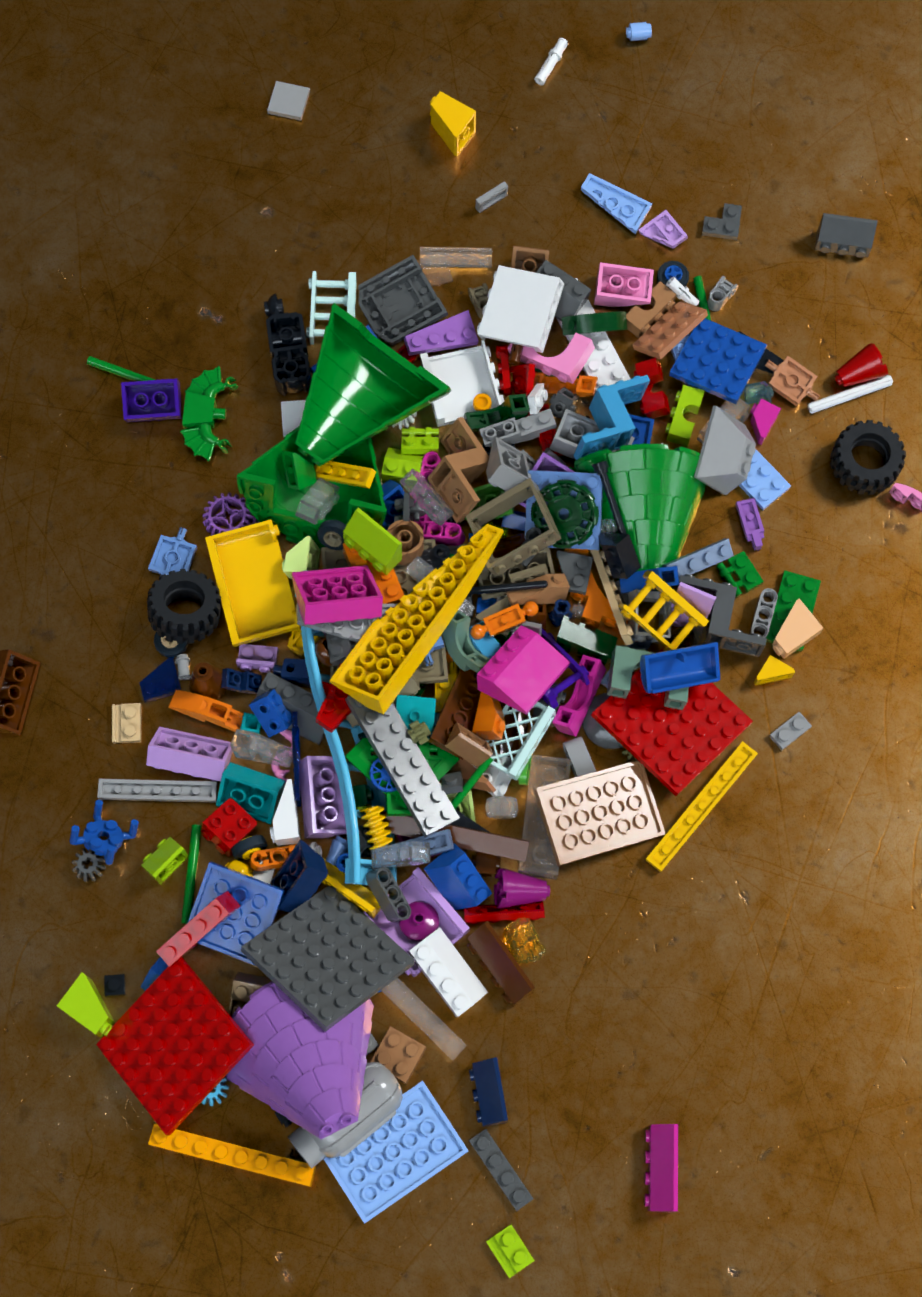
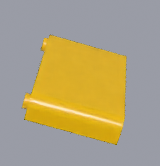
M271 519L205 537L216 583L220 591L231 642L234 647L301 629V626L297 624L296 607L288 576L282 570L283 557L277 538L280 535L277 524H273Z

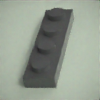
M484 1129L469 1140L516 1211L533 1200V1197L487 1129Z

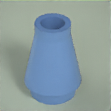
M337 835L332 840L325 861L336 866L337 858L348 851L347 840Z

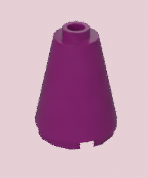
M499 868L496 872L495 878H498L497 885L494 884V903L498 905L497 908L545 901L546 897L550 895V885H547L545 880L505 868Z

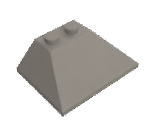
M713 406L694 478L719 493L727 495L747 479L756 443L745 424L718 406Z

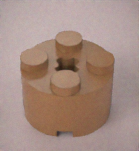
M398 520L392 523L387 531L402 543V560L399 564L407 565L418 560L424 551V534L420 525L411 520L410 522Z

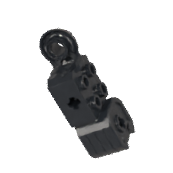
M277 293L270 296L268 301L264 302L266 318H268L266 319L276 389L283 396H286L287 392L298 393L302 390L307 393L310 389L312 373L308 358L303 316L297 312L284 313L282 299H278Z

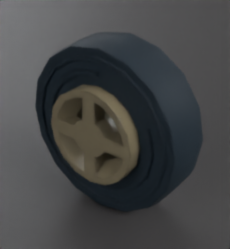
M338 520L324 521L317 531L320 543L332 550H342V544L344 543L343 531L347 525Z

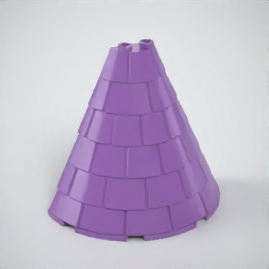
M272 981L249 996L250 1000L242 1008L238 1007L231 1017L254 1046L225 1076L227 1080L238 1085L241 1090L268 1104L271 1109L287 1117L288 1120L301 1126L319 1139H323L357 1122L367 1064L366 1054L372 1027L371 1018L374 1005L371 999H368L325 1032Z

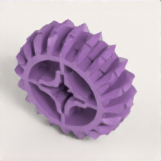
M230 492L226 497L221 493V498L219 499L214 496V502L208 501L209 507L204 508L206 513L202 515L203 519H205L203 524L207 526L206 531L208 533L211 532V536L252 525L251 521L253 520L252 513L245 505V498L239 499L237 493L232 497ZM228 506H234L238 509H230ZM222 508V511L216 514V512ZM226 512H228V515L230 516V523L228 522V519H226ZM242 518L241 522L234 527V524ZM217 525H219V526L224 525V526L228 527V529L220 528V527H218Z

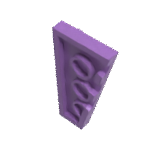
M469 310L409 334L404 338L409 356L474 346L479 342Z

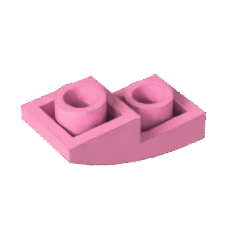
M895 483L889 493L894 500L900 501L902 504L909 500L914 508L922 511L921 492L899 483Z

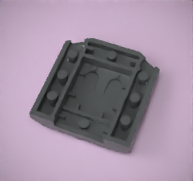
M414 255L358 285V303L376 336L392 346L404 340L405 336L424 329L448 315Z

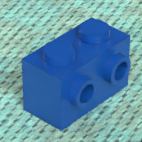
M275 689L256 697L249 704L268 737L288 729L293 723L292 714L286 709L281 696L277 694Z

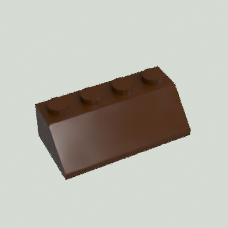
M9 649L0 650V732L21 735L41 662Z
M486 921L467 938L468 944L466 946L472 955L476 953L479 957L478 963L484 971L488 970L491 974L490 980L496 988L500 987L503 991L501 996L508 1005L511 1003L514 1007L533 994L535 987L492 926Z

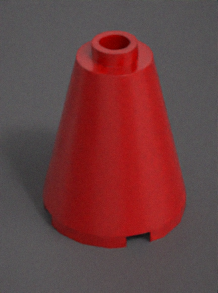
M870 343L836 371L834 378L838 386L848 387L888 375L886 364L883 365L881 360L883 357L875 344Z

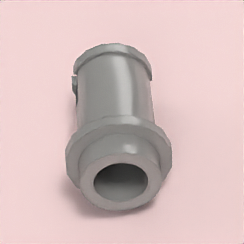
M187 654L177 655V659H175L178 667V679L187 680L191 677L189 671L190 658Z

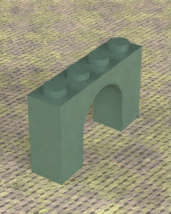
M616 645L611 656L607 695L626 699L630 692L632 672L640 668L641 656L652 654V652H648L645 649H632L625 645ZM689 687L665 691L664 707L683 710L688 701Z

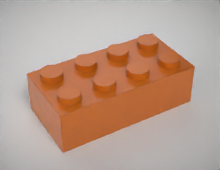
M343 543V554L349 567L368 565L383 596L382 604H398L400 602L399 599L404 596L394 568L387 575L382 571L378 572L370 561L363 560L359 556L358 551L354 548H349Z

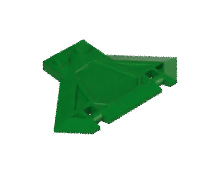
M362 738L345 758L370 780V768L378 756L371 755V752H375L367 738ZM418 742L416 743L438 781L460 760L441 748L429 744V742L419 745ZM430 752H436V755H430ZM379 762L375 765V767L382 770L383 766ZM380 773L373 774L374 779L381 778ZM382 780L380 786L386 788L387 782ZM398 791L383 792L386 796V816H412Z

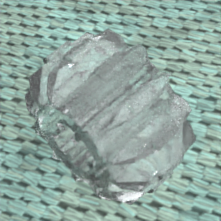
M511 796L489 797L486 799L485 804L487 817L493 819H512L517 817V799Z

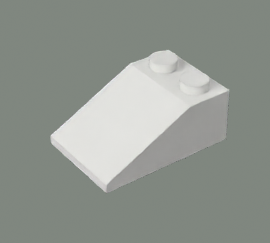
M287 779L273 818V827H270L271 839L273 843L277 844V847L297 844L301 840L292 779Z

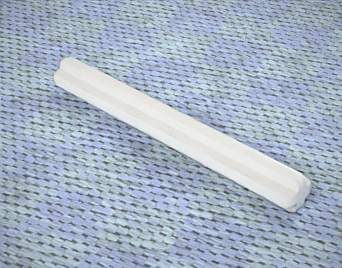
M890 375L811 402L807 406L808 410L813 414L892 385L893 379Z

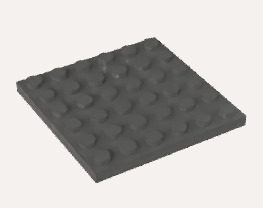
M327 886L241 946V952L325 1032L411 968L415 963V960L351 901L337 892L333 886Z

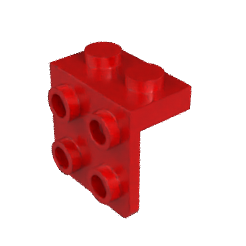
M230 798L202 822L201 832L207 841L211 840L216 845V849L221 854L230 857L232 855V847L257 826V821L236 801Z

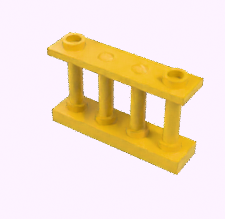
M648 570L642 576L646 579V585L628 606L622 603L618 605L622 610L620 613L627 619L632 618L665 647L664 651L677 649L694 627H705L709 622L708 619L658 575ZM656 588L660 592L659 599L643 618L639 617L634 610L647 594ZM671 601L675 605L673 607L674 610L658 630L655 631L648 623L665 602ZM684 613L689 617V622L670 644L662 636L678 616Z

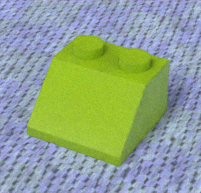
M388 447L381 473L382 483L391 479L401 486L417 488L425 454H401V449Z
M171 837L167 840L163 839L158 844V849L153 854L149 853L143 859L144 863L141 865L160 885L188 858L185 849Z

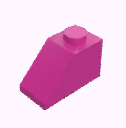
M762 398L758 404L755 403L750 411L752 414L750 422L757 442L760 445L764 442L781 408Z

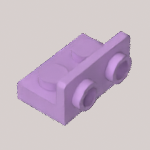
M250 644L240 645L236 665L243 671L257 669L263 673L271 672L274 665H277L278 647Z

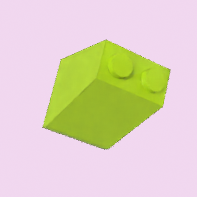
M81 972L57 1004V1007L95 1035L102 1038L104 1035H108L115 1021L92 979Z

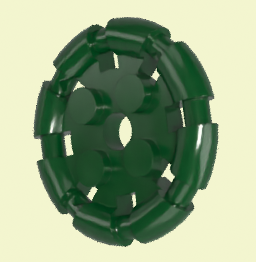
M568 479L557 480V483H549L544 486L540 493L543 499L549 502L547 507L561 536V539L556 541L553 547L568 549L576 544L581 545L593 534L592 530L595 525L597 526L599 518L598 506L596 507L595 497L586 486L578 485L576 481ZM560 490L561 495L555 497L554 491ZM572 491L577 492L576 497L570 496ZM535 501L531 508V521L534 522L536 528H539L544 533L549 530L547 524L542 525L541 519L544 516L537 501ZM587 503L589 509L583 511L581 504ZM564 508L569 511V516L565 520L561 519L559 515L560 511ZM583 520L588 522L585 528L580 526ZM574 532L575 537L569 538L567 533Z

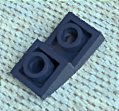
M230 668L222 669L221 688L257 694L261 685L262 675L249 671L240 672Z

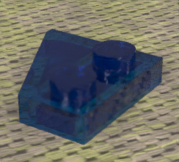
M173 657L165 660L139 683L144 702L174 695L176 690H182Z

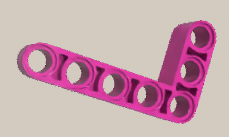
M428 452L423 457L414 503L420 502V507H423L426 513L420 516L419 521L414 522L422 528L424 539H435V544L459 546L466 539L460 525L457 523L433 521L434 515L431 512L433 511L431 505H435L432 501L434 499L437 500L438 494L431 483L427 482V478L440 463L441 459L436 452Z

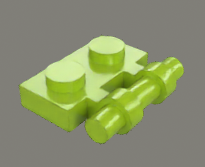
M415 426L402 428L401 454H426L433 451L439 455V437H431L439 436V429L431 427L415 428Z

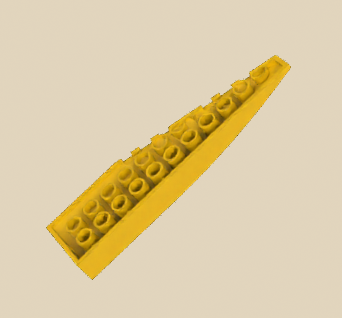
M486 524L470 538V542L467 545L459 547L453 557H448L444 560L443 565L439 569L435 568L413 587V591L410 594L400 598V602L394 608L390 607L386 610L385 615L381 619L377 618L370 625L331 677L330 683L365 707L384 715L464 602L492 555L504 530Z

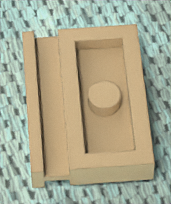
M141 703L112 704L113 744L141 742Z

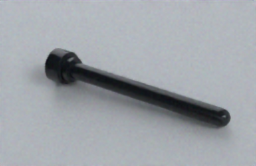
M607 460L592 465L594 472L600 475L618 532L620 534H627L607 475V468H609Z
M542 580L472 587L465 599L475 594L546 588L548 582Z

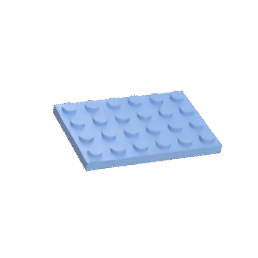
M423 1081L402 1094L403 1098L400 1107L396 1110V1115L345 1157L324 1158V1161L364 1224L469 1152Z

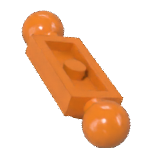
M529 601L521 609L517 603L483 618L485 625L476 624L472 626L470 634L477 640L482 639L486 632L489 633L490 637L498 635L525 623V615L535 616L539 610L538 605L533 601Z

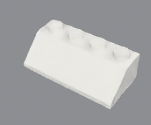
M440 927L408 951L409 955L415 960V963L455 1017H459L488 993Z

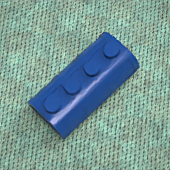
M718 642L642 655L640 658V672L644 690L647 693L654 694L718 682L720 680Z

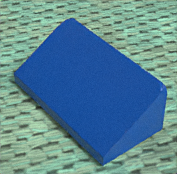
M514 511V514L503 517L502 527L525 531L526 513Z

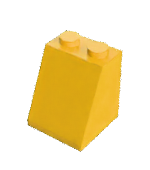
M440 91L430 101L431 125L451 152L458 156L476 131V111Z

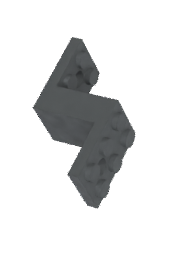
M690 574L680 575L679 584L682 582L716 596L709 614V622L707 623L703 644L718 642V648L760 657L767 638H763L762 635L756 633L751 635L745 634L738 629L729 630L737 587L726 582L716 583L708 578L698 579Z

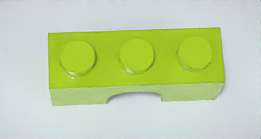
M683 385L682 391L678 390L675 398L678 404L677 407L673 406L670 414L673 420L672 423L668 422L665 433L668 434L666 441L688 447L695 423L687 421L683 415L685 413L698 415L704 390Z

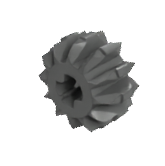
M82 849L83 855L81 856L79 853H76L75 856L78 860L72 861V864L75 865L72 871L77 873L76 877L78 879L83 877V881L88 882L89 878H91L94 882L96 881L95 875L102 877L103 875L100 870H106V866L102 865L105 863V859L96 855L91 849L89 853L86 849ZM90 861H91V863L93 864V866H89L88 869H87V868L85 867V865H86V864H89Z

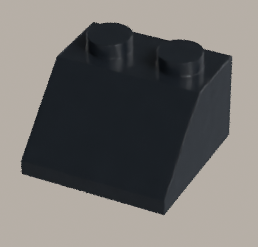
M600 532V535H598L612 577L628 579L641 567L630 535Z

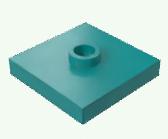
M397 695L395 708L408 730L411 729L409 724L418 720L419 723L424 721L432 733L436 698Z

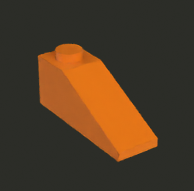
M481 692L472 732L485 741L502 740L503 732L505 731V719L500 701Z

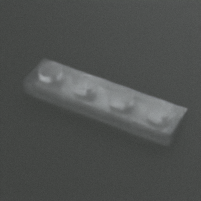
M420 247V267L492 268V248Z

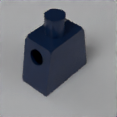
M285 658L283 665H274V675L298 687L311 689L305 659Z

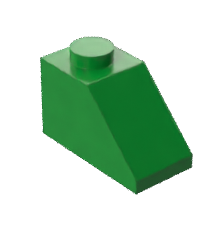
M281 452L288 488L300 490L317 483L313 464L295 452Z

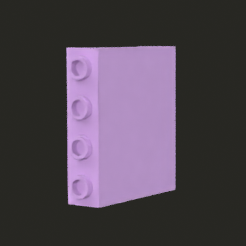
M419 867L412 872L408 879L399 885L408 904L425 902L436 910L439 917L438 928L442 929L453 945L470 931L469 926ZM382 909L374 919L366 911L363 912L405 952L408 953L410 949L421 942L406 937L400 929L399 921H388ZM417 916L415 920L417 922H421L423 918L421 916ZM416 963L405 971L408 976L412 974L413 977L422 972Z

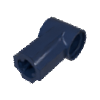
M557 600L553 610L548 612V617L554 627L561 625L564 615L569 617V620L573 618L570 611L571 605L568 600Z

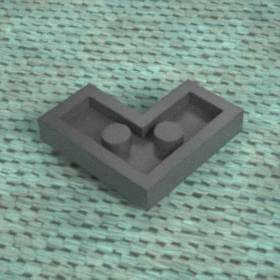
M724 203L722 219L705 216L702 236L737 240L742 206Z

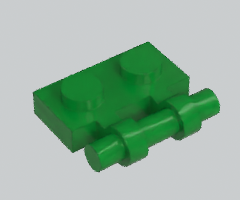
M744 551L727 560L730 567L726 568L723 562L717 565L721 578L737 587L736 598L743 594L740 590L741 587L748 593L764 583ZM734 573L739 581L735 582L731 574Z

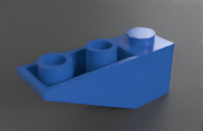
M677 566L648 570L653 571L672 589H678ZM647 570L637 571L628 579L619 578L621 594L629 593L635 589L641 590L646 585V579L642 576Z

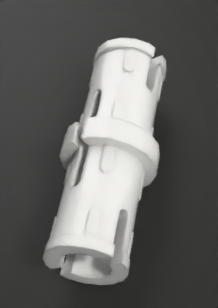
M671 277L667 281L666 286L676 294L679 300L682 299L684 302L694 306L698 305L699 300L689 292L687 286H683L675 277Z

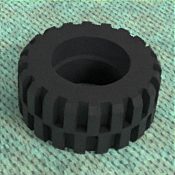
M867 420L866 423L858 421L855 425L850 424L836 440L830 456L832 460L830 463L831 468L835 469L833 472L835 478L839 477V483L842 486L847 485L848 490L852 492L857 490L858 494L868 492V495L875 494L876 490L878 493L885 491L886 488H889L896 481L905 464L906 451L903 450L905 446L903 441H899L900 436L898 433H893L890 426H883L882 422L873 423V420ZM858 446L872 447L882 456L884 466L878 469L864 468L854 460L851 450Z
M180 569L178 572H175V570L170 571L168 575L163 574L160 576L159 581L155 580L148 591V621L151 623L152 629L157 631L160 637L163 638L165 636L167 641L173 642L174 640L178 644H183V642L190 644L194 643V640L201 641L205 639V635L210 636L213 633V629H216L221 618L220 591L215 582L210 578L207 579V576L203 573L198 574L195 570L186 571V569ZM190 599L197 602L201 608L190 614H178L171 611L167 606L175 600Z

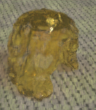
M518 918L506 926L503 932V943L518 964L536 962L545 956L546 948L539 943V935L529 918Z

